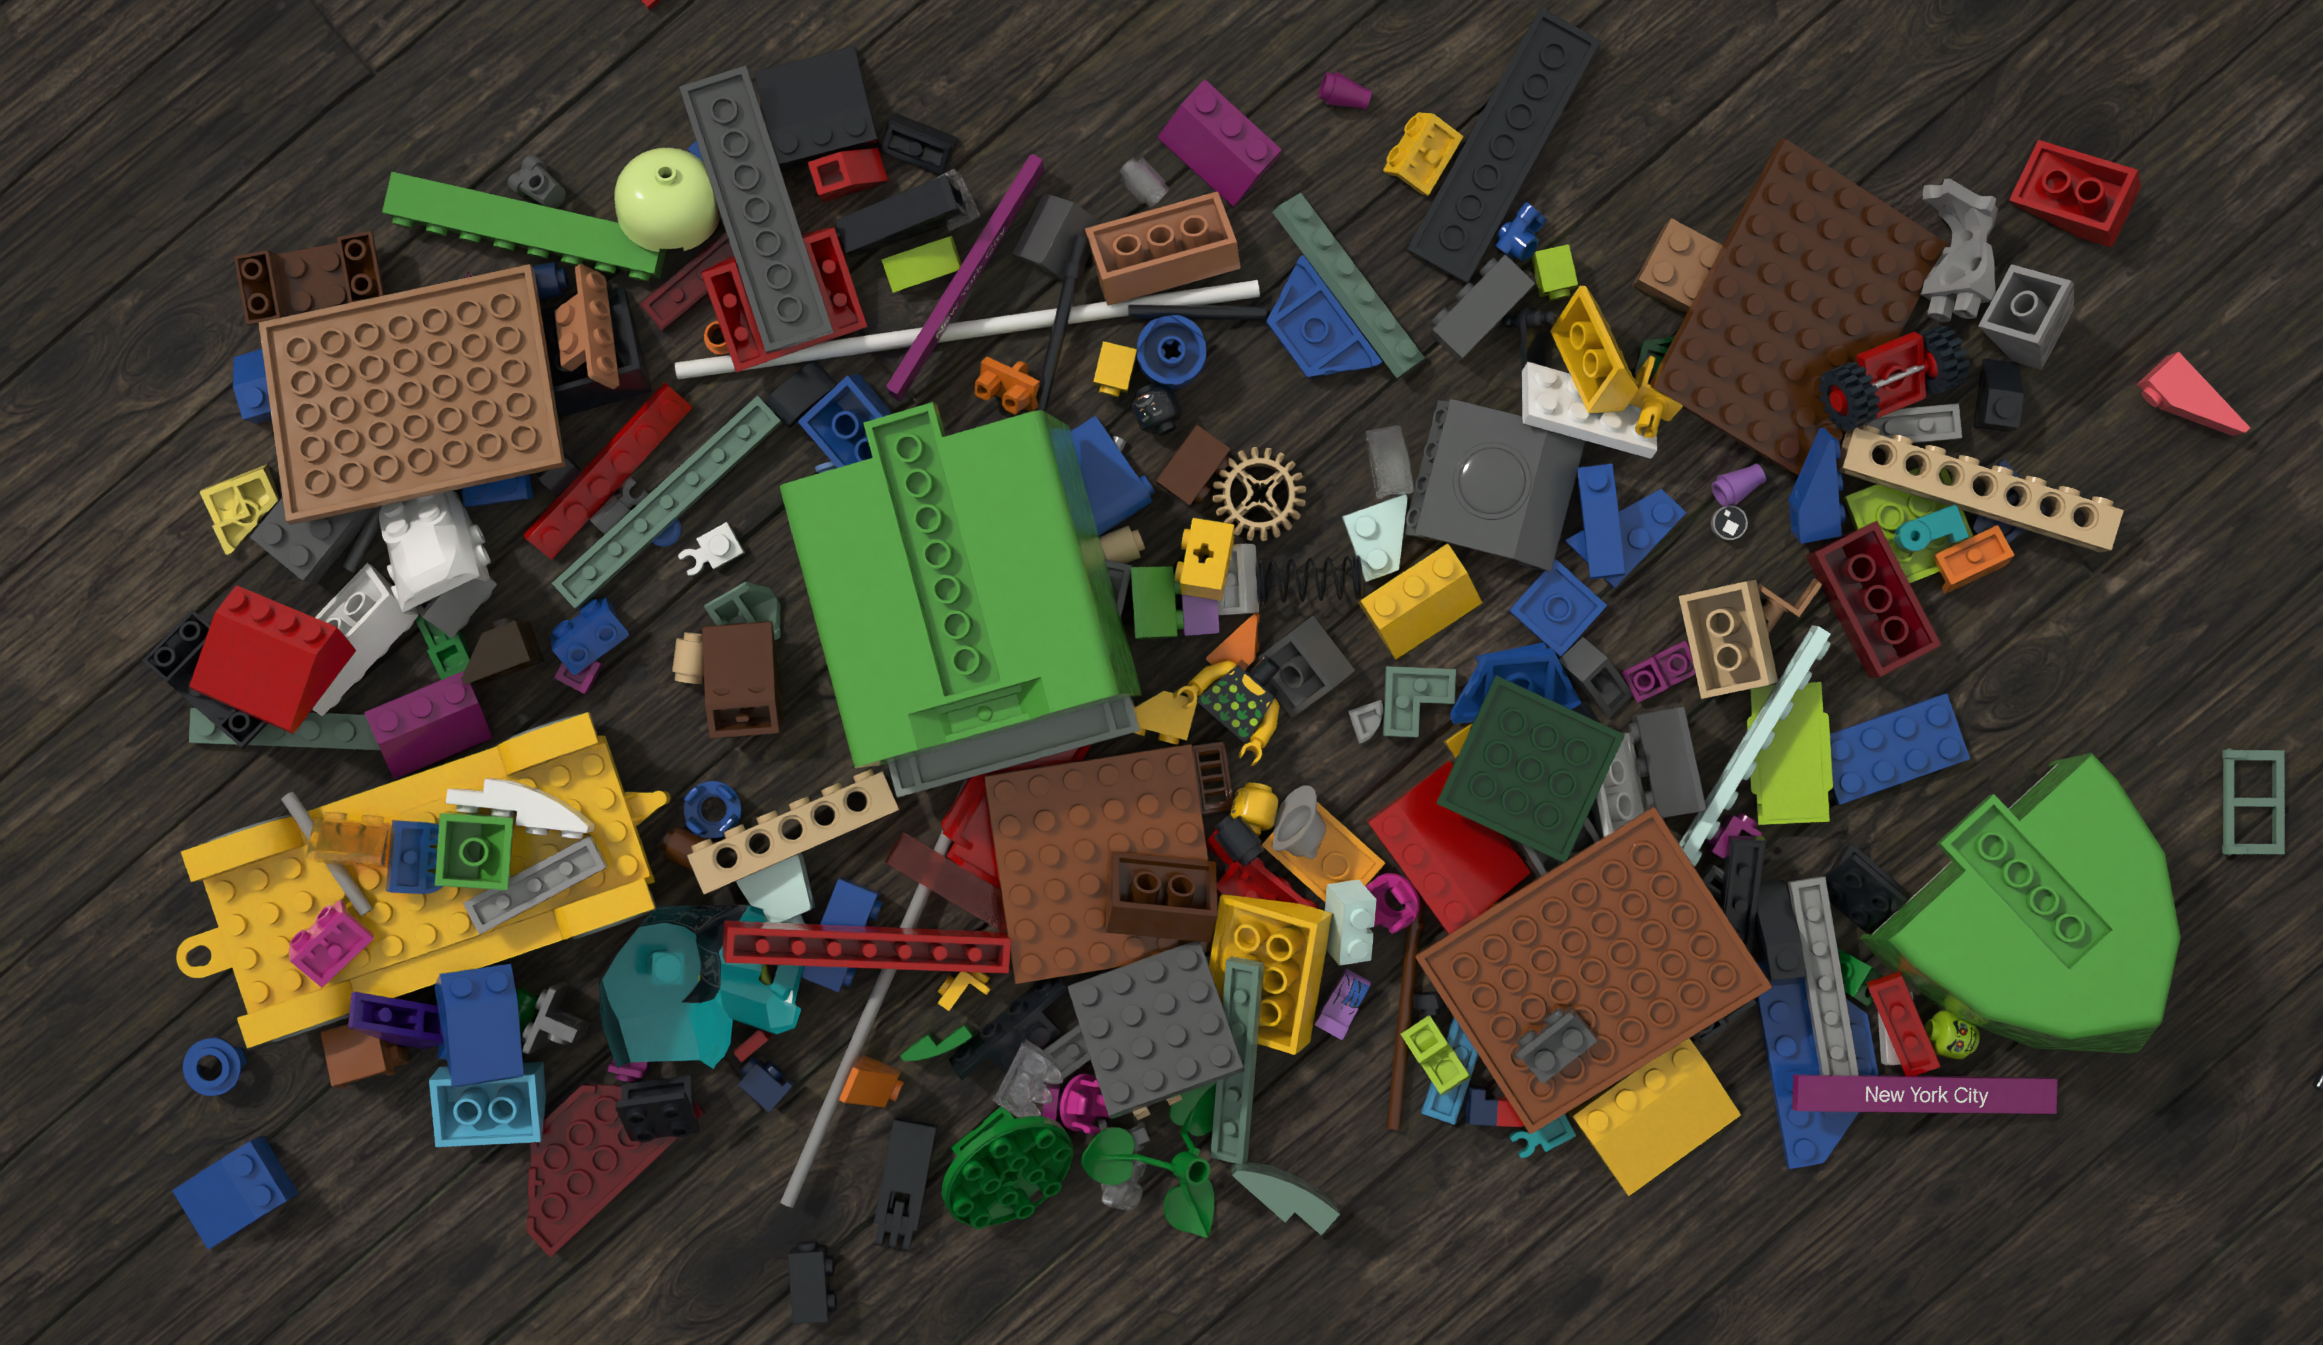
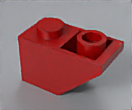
M878 148L841 151L808 162L818 196L823 203L889 182Z

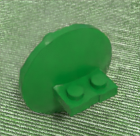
M1004 1103L987 1117L978 1128L969 1132L951 1148L957 1157L948 1168L942 1184V1199L951 1216L962 1224L973 1226L974 1229H982L986 1226L1006 1223L1016 1218L1026 1219L1048 1197L1059 1193L1062 1188L1061 1182L1065 1178L1073 1159V1143L1060 1123L1042 1116L1017 1118L1012 1109ZM1041 1190L1044 1196L1033 1204L1029 1197L1036 1191Z

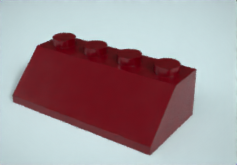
M1877 521L1805 555L1818 581L1822 583L1821 587L1868 678L1882 677L1941 646L1933 627Z

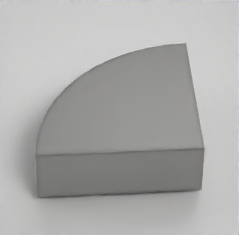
M1381 700L1348 711L1359 744L1370 739L1379 728L1383 715Z

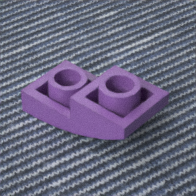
M1199 560V563H1205L1206 560ZM1182 595L1185 636L1219 633L1217 600Z

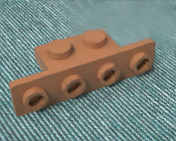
M579 264L575 267L578 294L555 310L561 367L573 371L586 362L590 379L615 389L619 386V377L606 278L600 272Z

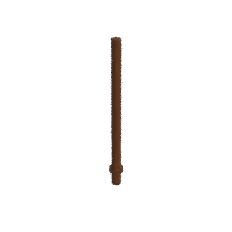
M1420 901V909L1415 921L1405 927L1407 928L1386 1127L1392 1130H1400L1409 1050L1401 1033L1411 1027L1413 1011L1412 994L1415 992L1418 963L1415 956L1419 953L1421 930L1425 929V922H1422L1424 901Z

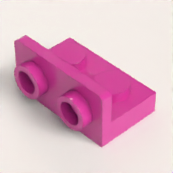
M342 900L337 901L333 906L327 905L317 915L316 922L307 931L304 929L299 931L289 944L290 962L321 988L374 939L373 933L347 912L346 904Z

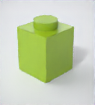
M1569 244L1536 251L1531 256L1539 297L1549 296L1550 301L1571 296L1570 291L1578 286Z

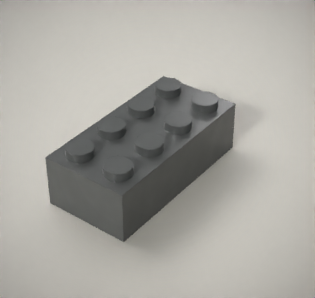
M281 498L250 538L302 581L318 584L364 527L377 507L290 525L285 520L283 498Z

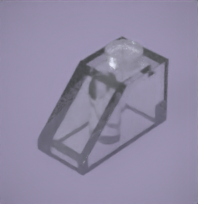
M1400 425L1365 431L1376 498L1382 499L1411 494L1414 491L1409 456Z

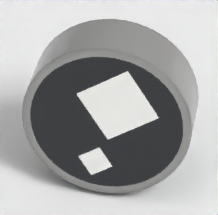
M1732 505L1719 508L1711 518L1713 533L1725 541L1741 537L1748 525L1744 511Z

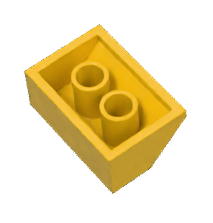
M1579 286L1550 332L1587 412L1624 411L1638 392V386L1601 308L1586 286Z
M1446 544L1358 601V604L1396 660L1481 605L1482 601L1462 563L1450 545Z

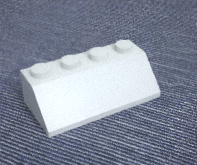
M368 562L315 617L338 627L356 649V652L312 710L321 716L339 703L343 694L354 683L362 679L366 670L378 658L386 654L390 645L403 632H406L419 616L418 614L409 615L401 613L400 604L397 602L391 589L393 585Z

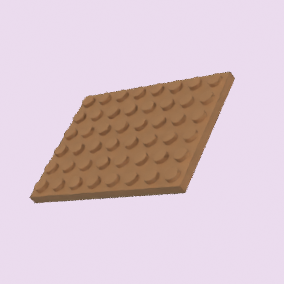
M530 264L259 322L285 520L290 525L565 467L535 271Z

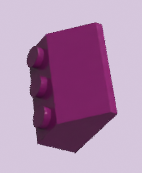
M1205 79L1179 106L1157 137L1215 192L1218 191L1220 197L1232 208L1240 202L1277 162L1281 155V149Z
M464 671L364 712L394 780L493 738L471 685L463 684L461 678Z

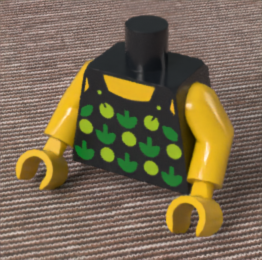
M1264 656L1254 668L1242 659L1236 664L1232 661L1206 666L1189 681L1188 686L1176 690L1173 698L1178 697L1182 692L1188 695L1189 701L1182 709L1191 707L1197 701L1245 743L1239 752L1240 759L1246 750L1254 752L1256 758L1251 766H1254L1261 759V748L1267 745L1277 728L1280 705L1275 697L1278 690L1269 681L1280 668L1268 656Z

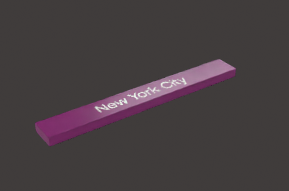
M1034 154L1029 155L886 387L891 397L901 402L1044 172L1043 159Z
M1793 1074L1792 1110L1824 1112L2056 1114L2058 1079L2052 1077Z

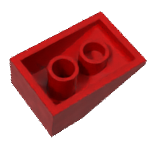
M2038 140L2009 202L2079 238L2112 248L2141 189V183L2137 169Z

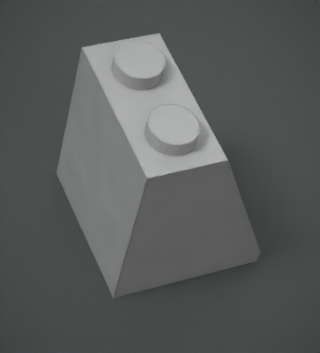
M2011 264L1978 326L2013 362L2042 370L2074 310V283L2067 279Z

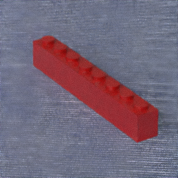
M725 921L722 956L725 963L1009 973L1011 938L1005 932Z

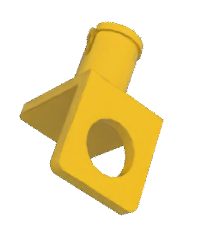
M1650 356L1637 371L1635 381L1639 390L1629 403L1642 409L1635 426V432L1641 435L1643 427H1646L1643 435L1644 438H1654L1657 435L1660 420L1671 421L1683 407L1682 404L1654 390L1648 384L1655 362V357Z

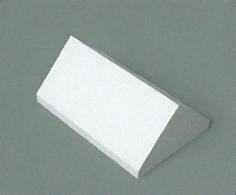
M1624 733V739L1591 807L1595 829L1600 838L1605 837L1646 811L1641 778L1636 768L1635 749L1629 733Z

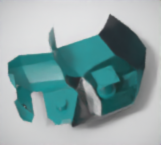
M749 905L659 906L635 927L613 955L599 979L600 1015L604 1033L617 1069L630 1062L700 1060L714 1069L715 1065L725 1056L730 1045L733 1020L774 1034H779L796 1027L801 1008L796 1006L795 1001L803 966L778 965L773 984L766 986L758 980L763 964L725 963L722 956L725 921L766 922L762 908Z

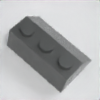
M1684 706L1669 707L1631 715L1633 723L1628 724V730L1632 744L1637 743L1640 757H1637L1635 761L1639 777H1645L1647 791L1643 792V800L1646 810L1655 806L1662 818L1706 811Z

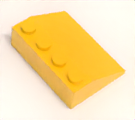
M1222 894L1219 900L1218 918L1215 925L1209 968L1221 1003L1223 1005L1225 969L1228 958L1233 956L1264 963L1257 1044L1296 1055L1311 1040L1333 913L1298 903Z
M1690 1038L1568 1111L1628 1196L1741 1116Z

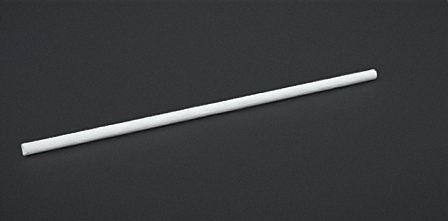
M1258 280L1141 296L1107 306L1106 301L1072 306L1068 324L1128 316V305L1201 306L1260 297ZM1057 308L950 323L938 343L1053 327ZM922 328L825 341L745 370L911 347ZM730 355L675 363L678 380L736 372Z

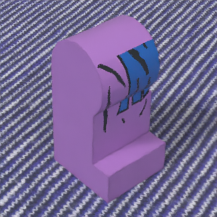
M1346 968L1314 1018V1025L1343 1040L1371 982Z

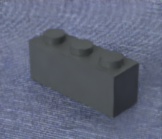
M1506 255L1499 261L1493 257L1479 272L1483 278L1475 286L1469 282L1455 296L1459 303L1451 311L1444 307L1431 321L1435 327L1430 332V335L1458 362L1483 339L1535 284Z

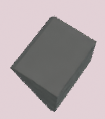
M1044 193L1012 255L1064 281L1065 275H1062L1065 261L1069 262L1075 235L1087 237L1085 228L1103 224V222L1074 202ZM1088 243L1082 263L1083 266L1091 254Z

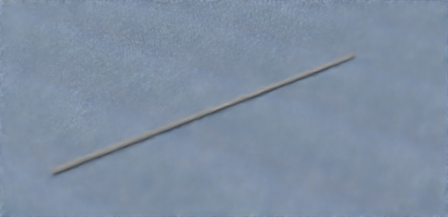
M1113 436L1112 440L1122 453L1126 441ZM964 779V781H963V783H962V786H961V788H960V790H959V793H960V791L962 790V788L964 787V785H965V783L967 782L968 779ZM943 829L900 928H915L952 844V840L942 834ZM882 969L781 1199L780 1203L793 1208L838 1106L840 1095L852 1067L858 1060L897 969Z

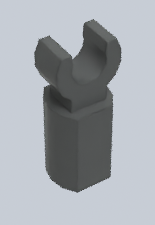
M631 476L622 482L620 493L617 496L613 494L590 518V521L604 534L631 511L630 508L633 505H638L649 495L644 488L636 495L629 494L631 487L636 483Z

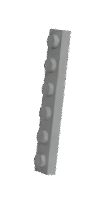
M1820 876L1789 881L1788 886L1792 909L1803 949L1807 976L1804 981L1820 1074L1859 1075L1826 878Z

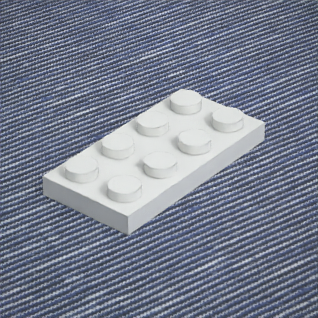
M1527 362L1523 368L1522 419L1524 424L1650 459L1657 452V435L1654 438H1644L1643 435L1646 427H1643L1641 435L1635 432V426L1642 409L1628 404L1624 411L1588 413L1569 373Z

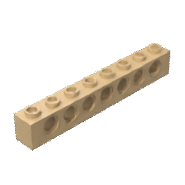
M1862 425L1846 431L1841 447V457L1837 461V470L1840 473L1947 506L1957 504L1960 510L2093 551L2106 552L2112 550L2124 510L2113 507L2114 502L2109 499L2094 496L2092 500L2079 497L2080 491L2073 488L2059 486L2057 490L2047 487V481L2041 478L2026 476L2024 480L2012 476L2013 470L2005 467L1992 466V469L1979 466L1980 461L1969 456L1959 455L1958 459L1946 456V450L1940 447L1926 445L1925 449L1912 445L1913 440L1904 436L1892 435V438L1878 435L1880 430L1872 426ZM1875 447L1881 448L1885 452L1886 460L1883 465H1878L1872 458V452ZM1909 457L1915 459L1919 464V471L1916 476L1911 475L1906 469V461ZM1942 468L1948 469L1952 474V482L1949 486L1944 485L1940 481L1939 473ZM1976 478L1981 479L1985 484L1986 490L1983 496L1977 495L1973 490V482ZM2010 488L2018 493L2019 501L2016 506L2010 505L2007 501L2006 494ZM2043 498L2047 499L2052 505V512L2049 517L2045 516L2040 510V503ZM2076 509L2081 510L2085 515V523L2082 527L2078 526L2074 521L2073 516Z

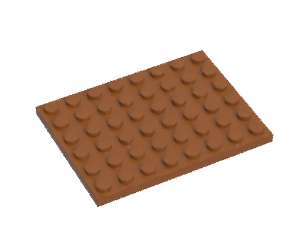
M1652 806L1569 858L1565 863H1561L1415 956L1530 1135L1772 988L1768 978L1655 806ZM1572 1006L1597 1036L1598 1042L1542 1084L1526 1063L1515 1056L1516 1048L1519 1047L1516 1041L1529 1030L1533 1029L1535 1032H1538L1547 1025L1544 1019L1557 1008L1561 1007L1564 1011Z

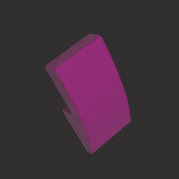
M1688 639L1622 671L1637 703L1696 674Z

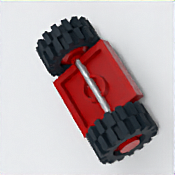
M1940 325L1919 334L1916 332L1909 333L1856 355L1857 363L1848 362L1824 372L1823 376L1820 377L1819 381L1821 384L1818 385V391L1823 393L1819 398L1820 402H1824L1826 405L1823 407L1824 412L1830 413L1828 419L1831 422L1836 421L1837 428H1843V431H1848L1925 399L1926 391H1932V394H1937L1960 385L1967 380L1966 376L1969 375V370L1965 367L1970 365L1969 360L1964 358V355L1968 354L1966 348L1961 349L1960 347L1963 343L1960 337L1955 339L1956 333L1953 330L1948 331L1947 326L1941 327Z

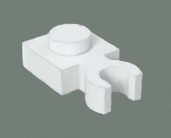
M726 522L697 538L701 548L697 550H683L678 557L680 560H684L689 556H693L696 559L695 567L687 571L688 575L695 576L702 572L707 562L715 570L745 554L730 524Z

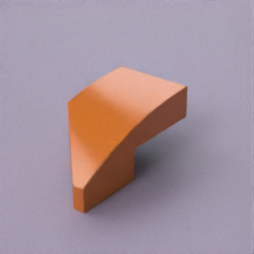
M1256 611L1206 657V660L1213 665L1224 661H1232L1236 664L1242 659L1250 665L1256 659V654L1260 651V642H1258L1260 614Z

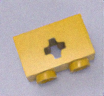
M1193 518L1191 529H1184L1181 549L1186 550L1184 562L1178 561L1175 573V582H1180L1182 595L1223 601L1235 539L1234 524ZM1203 555H1209L1205 563H1199Z

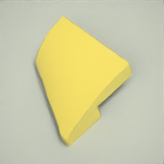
M267 464L200 491L214 522L212 527L226 555L236 549L239 543L279 500L277 489Z

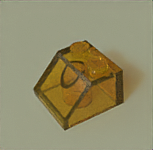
M325 812V818L315 817L306 858L314 863L388 868L392 826L389 823H383L384 817L362 815L361 821L347 820L346 813Z

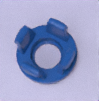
M703 782L691 789L684 798L686 826L698 836L706 838L725 836L724 832L735 828L740 821L742 813L740 798L733 788L723 782ZM709 797H719L726 804V815L718 822H710L702 815V804Z
M220 1037L201 1040L195 1043L185 1055L183 1061L184 1077L189 1086L202 1095H221L237 1086L242 1066L247 1064L246 1054L242 1047L236 1048L228 1041L220 1039ZM206 1055L216 1056L222 1063V1073L215 1080H205L198 1064L201 1058Z

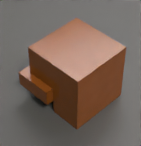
M349 1024L320 1032L332 1087L345 1089L348 1088L347 1083L374 1075L384 1074L390 1076L395 1074L394 1067L410 1063L407 1049L349 1029Z

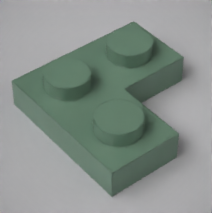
M1386 666L1383 736L1419 737L1420 703L1455 704L1456 669Z

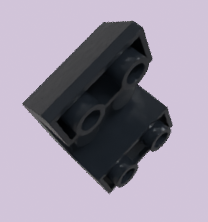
M191 610L142 661L237 745L244 749L268 723L200 694L189 687L210 628V624L194 610Z

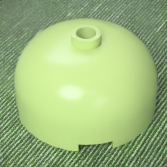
M657 148L646 151L632 159L618 177L614 200L619 226L631 241L645 249L660 252L659 248L675 249L683 247L684 251L692 249L707 240L719 224L720 211L704 162L690 152L677 148Z

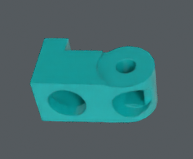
M1957 504L1901 524L1895 530L1894 543L1901 551L1909 553L1922 550L1928 545L1929 541L1943 536L1946 537L1948 544L1968 538L1969 536Z

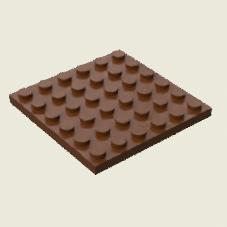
M1191 744L984 776L1007 935L1011 938L1010 955L1015 984L1122 967L1192 942L1189 940L1106 933V900L1112 851L1208 861ZM1214 931L1210 942H1201L1204 953L1211 952Z

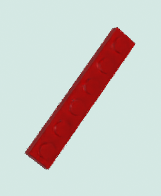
M664 382L523 534L526 540L552 560L693 407Z

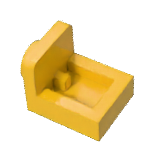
M960 972L956 978L949 975L937 991L943 995L938 1004L950 1011L969 983L987 995L992 988L987 983L990 977L983 972Z

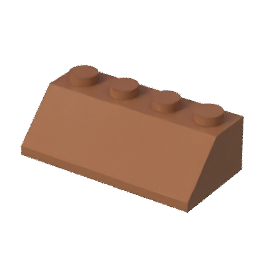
M1218 191L1085 228L1086 236L1089 238L1088 244L1097 277L1107 306L1240 269L1237 240Z

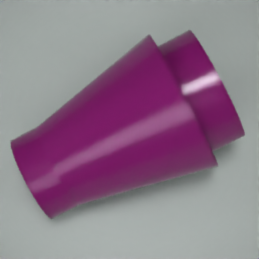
M1337 71L1334 74L1326 72L1319 88L1318 99L1324 100L1325 105L1366 110L1372 90L1362 87Z

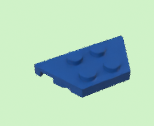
M1304 255L1300 256L1266 321L1268 327L1307 379L1379 366L1382 360Z
M1553 648L1485 653L1451 710L1450 718L1453 724L1473 722L1495 675L1570 710L1581 704V701Z

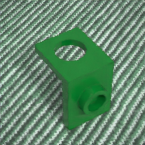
M1838 949L1845 993L1854 997L1865 1006L1870 1007L1874 1000L1870 991L1865 995L1868 987L1867 983L1884 976L1871 966Z

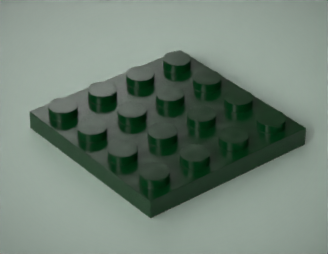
M1495 675L1436 804L1565 863L1625 734Z

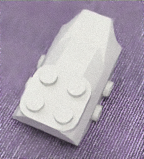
M448 491L382 505L379 512V522L391 562L387 566V570L395 583L391 589L394 597L400 604L401 613L416 615L418 614L417 606L472 579L482 581L490 579L487 565L491 563V560L482 545L486 542L484 535L477 524L473 525L458 493Z

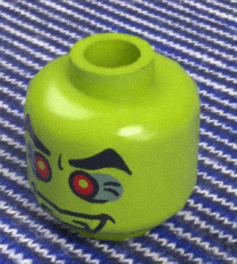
M1947 1010L1936 1013L1924 1026L1936 1055L1955 1060L1964 1059L1969 1054H1972L1979 1044L1980 1035L1976 1025L1956 1017Z

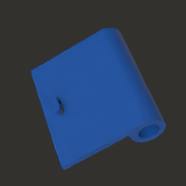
M1096 416L1070 431L1099 536L1153 503L1150 496L1155 491L1144 475L1138 478Z

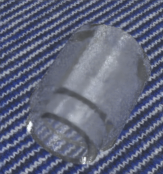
M1132 157L1119 171L1123 175L1119 182L1142 205L1145 203L1150 209L1170 190L1165 184L1167 180L1144 157L1139 161Z

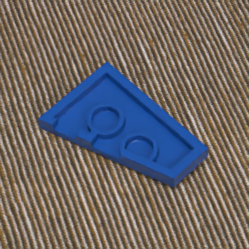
M1662 489L1619 511L1625 576L1602 578L1612 588H1616L1686 514ZM1583 530L1563 542L1588 564Z

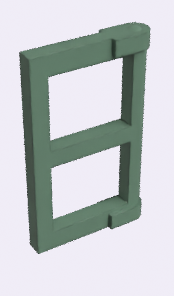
M2231 748L2222 750V854L2228 856L2233 854H2285V750H2233ZM2234 760H2272V798H2234ZM2234 806L2272 807V844H2234Z

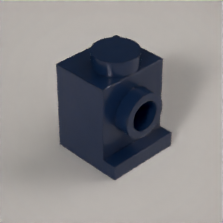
M753 1057L740 1071L744 1078L738 1085L770 1112L797 1081L791 1077L786 1082L782 1078L784 1075L783 1071L773 1062L768 1061L764 1063L762 1060L758 1061Z

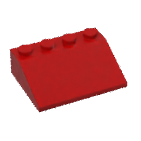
M236 585L214 613L189 687L200 694L294 734L356 652V649L338 627Z
M1450 760L1366 820L1368 826L1408 881L1414 886L1421 899L1447 934L1454 932L1482 914L1531 873L1503 834L1436 804L1453 767Z

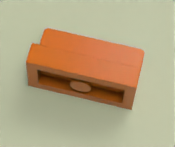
M1997 525L1935 554L1933 560L1945 580L1942 590L1944 594H1947L2005 567L2015 555Z

